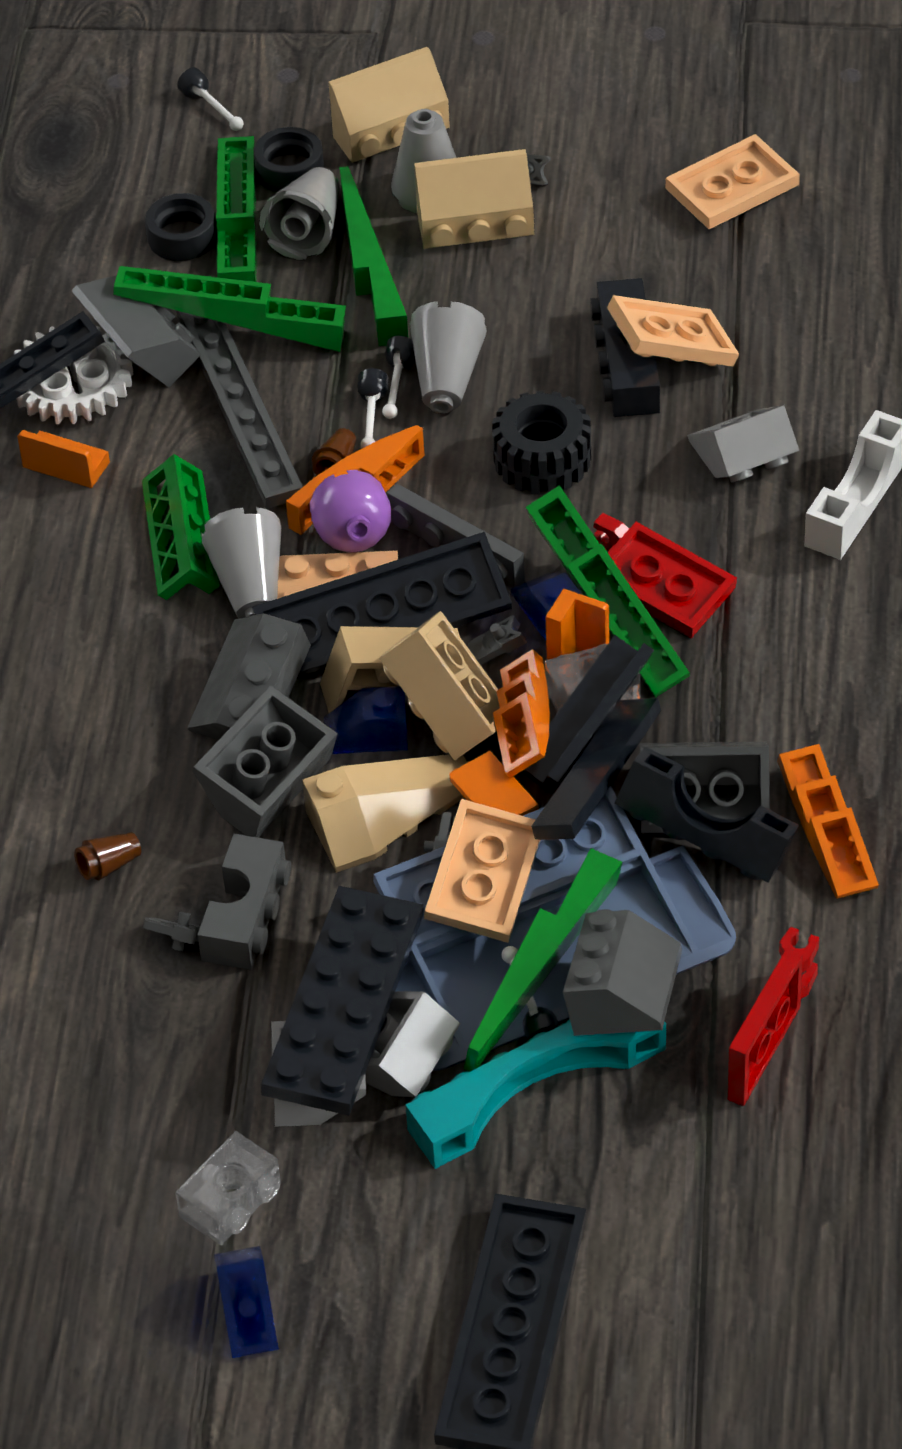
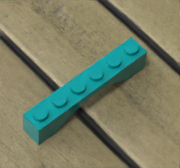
M569 1019L566 1023L549 1032L536 1034L529 1042L510 1052L497 1054L490 1062L470 1072L458 1074L451 1082L431 1092H423L416 1096L412 1102L405 1105L407 1130L436 1169L473 1150L482 1130L495 1112L512 1096L531 1084L558 1073L580 1068L612 1067L629 1069L666 1050V1022L664 1021L662 1030L574 1036Z

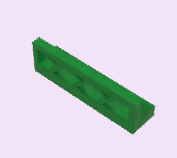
M173 454L142 480L158 596L165 600H168L188 583L208 594L220 586V580L201 539V532L203 534L206 532L204 525L210 520L203 471ZM166 479L161 489V492L158 495L156 486H158L161 482H163ZM169 505V512L164 520V523L162 524L161 519L165 513L167 506ZM172 533H174V539L169 547L168 552L166 553L165 548L169 542ZM178 562L179 572L170 579L175 564Z

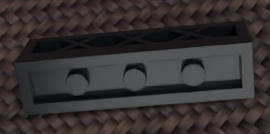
M614 635L549 724V739L545 757L524 769L521 773L552 794L647 664L654 650L643 643L637 651Z

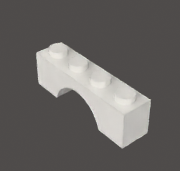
M875 410L858 436L853 458L838 487L834 491L823 487L806 512L805 547L840 560L842 559L902 469V419Z

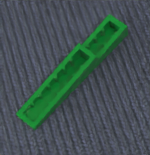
M254 136L218 138L216 213L218 229V278L257 282Z
M349 166L339 167L356 296L371 294L378 345L387 346V341L391 337H409L407 314Z
M119 266L113 295L338 352L341 349L345 324V305L270 297L271 284Z
M560 485L526 506L530 520L582 594L609 605L610 634L613 637L616 635L637 651L643 643L654 650L639 675L655 698L689 677L690 672L608 552L601 543L599 544Z
M590 848L557 914L539 909L468 1047L464 1064L465 1070L470 1072L481 1065L580 934L586 913L596 912L617 885L622 861Z

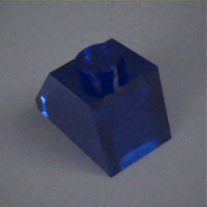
M565 572L546 573L511 588L512 596L545 641L546 615L563 588L581 594Z
M400 686L362 688L324 717V724L338 733L332 754L408 750L405 692Z
M260 1246L214 1254L232 1358L279 1350Z

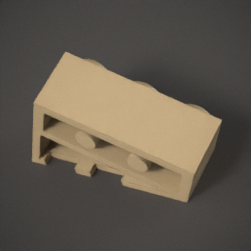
M340 626L320 682L331 720L343 717L344 710L367 706L370 712L382 709L381 702L406 698L408 703L409 698L400 685L392 683L385 674L384 664L380 657L417 628Z

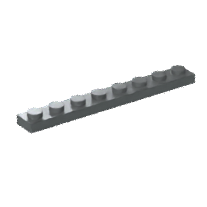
M175 310L180 323L195 337L191 344L201 354L197 358L266 509L286 504V500L303 486L226 323Z

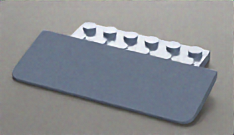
M610 786L574 839L540 840L508 943L424 919L426 905L446 846L375 873L373 882L380 895L424 904L423 918L396 991L425 992L461 1023L453 1035L452 1046L440 1057L432 1071L444 1070L466 1060L468 1047L510 967V964L502 959L503 949L507 946H514L519 950L540 908L552 914H557L590 848L623 862L617 885L598 910H630L679 941L682 946V954L676 975L728 954L733 949L736 941L735 929L719 899L685 847L682 845L649 859L623 808L614 804L617 797ZM544 807L523 816L536 820ZM579 935L533 995L537 1007L551 1010L557 1017L558 1022L569 1019L563 990ZM527 1004L493 1049L525 1037L523 1019L529 1011Z

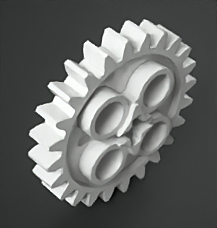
M53 326L50 327L49 332H51L55 328ZM39 332L35 333L36 341L44 336ZM105 333L102 335L105 340L104 343L69 365L72 378L77 382L80 394L75 393L71 376L66 366L16 398L19 408L26 407L29 416L39 412L40 420L43 422L51 415L55 417L56 424H60L64 417H69L70 422L75 424L77 417L81 415L87 421H91V412L96 411L104 416L106 415L105 405L117 407V397L126 398V387L132 386V361L126 357L111 337ZM24 340V348H26L34 342ZM15 350L14 355L21 350Z

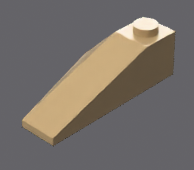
M448 754L347 765L302 779L306 813L336 873L377 859L387 852V845L402 835L409 837L418 830L417 825L432 814H442L463 799L464 796L450 782L449 774L467 763L465 757L462 755L454 760Z

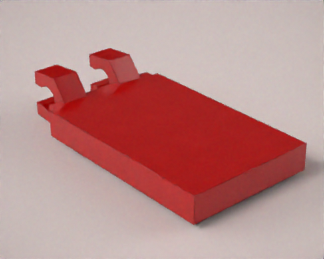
M602 513L594 521L593 528L597 529V531L593 535L599 544L601 543L608 550V554L649 614L691 639L736 588L737 577L638 522H635L628 528L623 522L605 513Z
M790 927L780 940L779 953L781 958L729 1047L728 1100L741 1106H745L799 1011L801 999L809 995L818 974V964L814 963L813 960L819 949V937L811 934L808 938V945L805 948H795L793 946L799 940V929Z

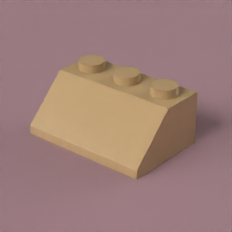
M428 47L329 81L333 138L352 163L400 146L406 119L417 110L429 109L437 112L442 117L446 129L450 128L448 98L432 53Z
M526 149L414 163L417 215L424 249L534 235L533 201Z
M441 611L380 657L384 664V672L389 680L395 685H400L409 698L408 703L411 710L417 717L427 722L433 731V738L438 747L445 753L449 752L454 760L496 731L493 712L500 708L496 693L498 688Z

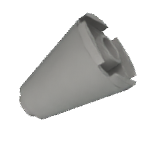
M420 109L407 117L391 182L393 197L395 195L403 209L417 213L414 163L456 158L443 119L435 111Z
M322 167L313 168L267 200L260 213L259 225L261 231L264 229L269 238L267 242L274 250L285 257L303 260L307 256L321 254L328 246L333 234L340 189L339 180L333 172Z
M438 301L430 302L418 307L412 313L410 331L422 401L436 413H448L458 408L462 402L487 330L483 314L471 306L451 301L450 307H438Z
M256 507L257 514H244L243 508H235L219 513L204 525L206 532L204 534L201 532L202 544L238 618L253 616V606L277 599L281 524L277 515L265 508Z

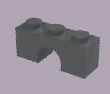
M233 834L222 865L225 893L242 896L243 898L233 903L209 901L197 936L201 961L252 970L257 953L263 954L268 939L266 927L269 919L275 920L280 902L278 892L281 885L286 886L288 884L291 873V861L285 859L283 842Z

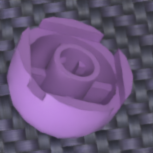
M347 470L348 474H343L336 478L333 474L325 478L315 489L309 503L311 521L319 537L333 549L347 553L360 552L375 546L386 534L391 522L390 501L381 482L371 474L358 470Z

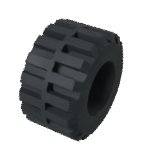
M545 390L536 391V394L526 392L520 394L519 399L511 398L506 401V407H500L496 412V418H493L492 422L493 459L495 470L498 475H503L505 483L508 485L515 484V489L522 492L528 489L531 490V494H539L540 491L550 492L559 485L563 490L572 487V482L579 483L584 478V472H588L590 461L592 460L590 416L586 414L584 406L576 404V399L570 396L561 397V393L555 391L552 394L545 393Z

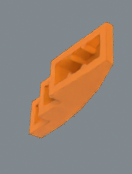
M415 425L382 438L343 458L314 477L286 500L289 529L302 535L313 524L311 521L310 500L315 489L322 481L333 474L336 478L340 475L348 474L347 470L366 472L381 482L384 491L387 492L425 456L423 428Z
M533 649L500 669L503 687L496 691L500 708L493 712L505 774L510 778L544 758L549 739L550 708L543 659Z
M820 744L779 754L777 762L807 839L836 899L878 888L879 884L852 808L846 807L836 776L830 775Z

